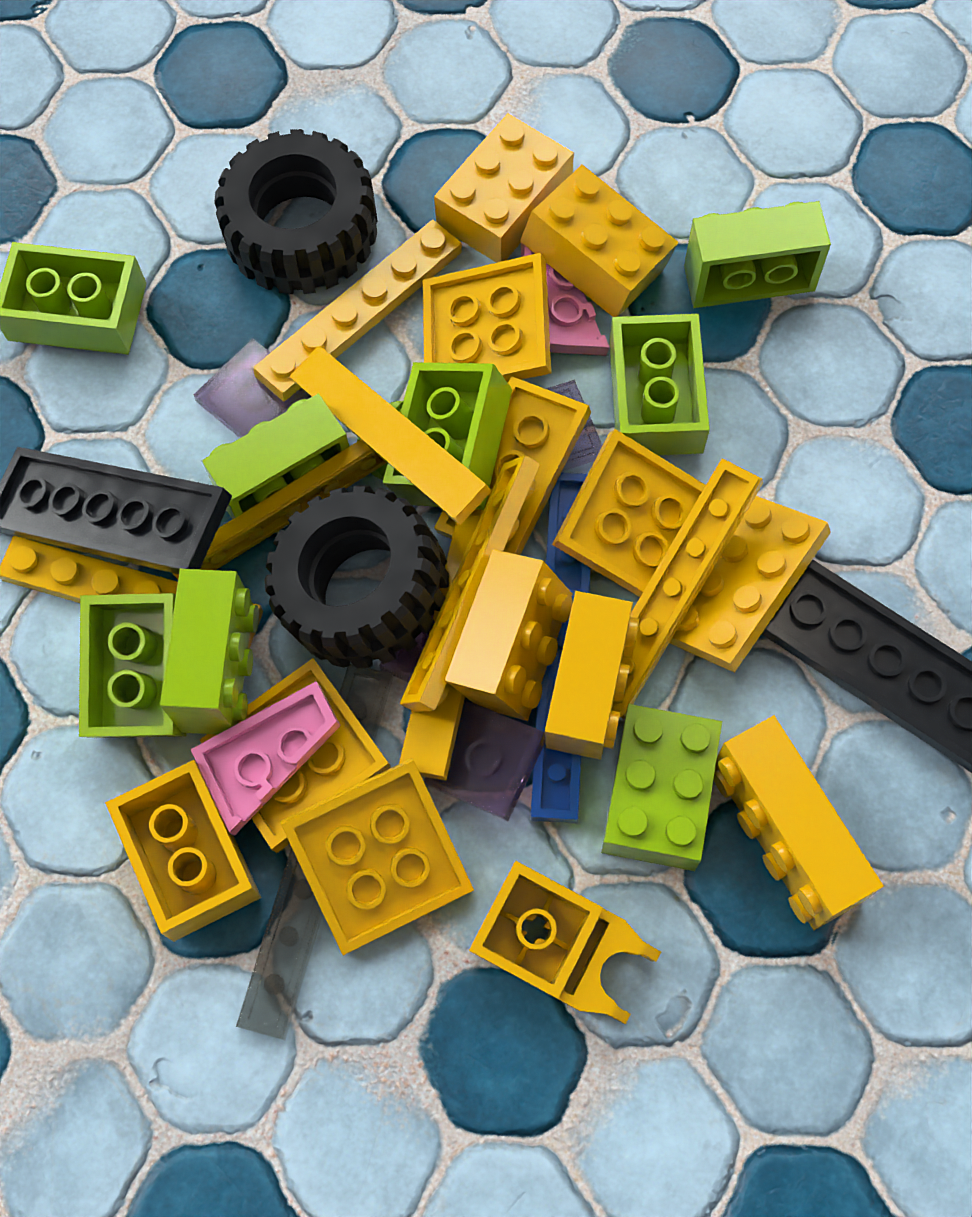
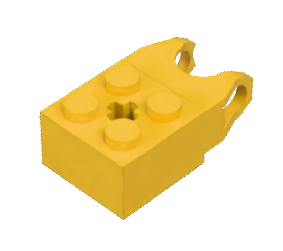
M516 860L469 949L471 953L578 1011L603 1013L623 1024L627 1023L631 1014L619 1008L615 1001L605 993L600 979L603 964L610 956L619 952L640 955L652 962H657L661 951L642 941L624 919ZM537 916L541 917L545 921L542 928L548 930L545 940L537 938L533 943H529L524 938L527 932L522 930L523 921L532 922Z

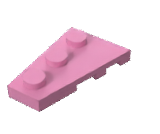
M521 243V257L535 254ZM546 263L550 353L606 356L610 347L605 335H601L596 324V312L592 303L587 302L583 292Z
M317 681L190 749L222 819L232 835L235 836L341 726Z

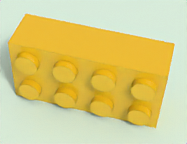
M775 715L724 742L716 760L714 783L725 798L731 796L740 811L737 814V818L742 829L750 839L756 837L766 853L762 856L766 868L775 880L779 881L782 879L792 895L788 898L790 906L802 923L809 922L812 929L816 930L863 903L884 887Z

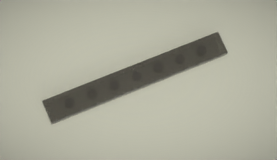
M349 664L339 694L375 742L392 685L393 675L371 668L357 669L353 664ZM292 847L236 1024L238 1028L284 1041L286 1040L323 916Z

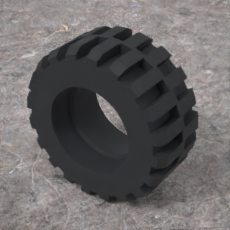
M290 129V134L280 135L279 131L268 134V139L259 142L258 139L246 145V152L243 154L238 152L229 161L231 169L225 168L222 171L218 180L219 187L215 191L216 216L228 254L233 263L238 265L240 272L245 277L251 280L255 278L257 285L268 290H272L273 286H276L279 289V293L293 294L294 290H303V294L316 293L315 288L326 286V289L338 285V279L342 276L346 279L351 277L358 271L357 262L361 264L366 262L371 254L370 246L376 242L377 237L376 224L378 220L372 180L369 171L363 166V160L356 152L352 150L348 152V146L340 140L333 138L332 141H329L326 134L313 131L312 135L304 134L302 129ZM312 197L323 200L332 206L320 220L301 228H279L264 222L267 214L275 206L292 198Z
M357 485L353 487V492H348L343 487L330 491V496L322 499L320 496H317L307 502L309 507L302 513L296 511L288 519L290 525L285 531L280 529L273 542L277 547L276 551L269 552L265 567L271 574L266 575L264 581L265 592L270 596L269 605L273 614L281 621V625L312 655L320 660L327 659L334 666L345 668L351 662L357 669L370 668L373 666V660L379 659L382 664L396 659L395 653L404 648L409 652L418 645L415 640L422 631L428 634L435 623L432 618L434 611L440 612L446 598L440 591V588L449 587V573L445 569L447 560L438 540L412 504L404 498H397L394 492L379 488L374 492L370 486ZM379 549L391 552L387 573L379 586L371 594L349 605H326V591L329 581L344 561L355 554L367 550Z

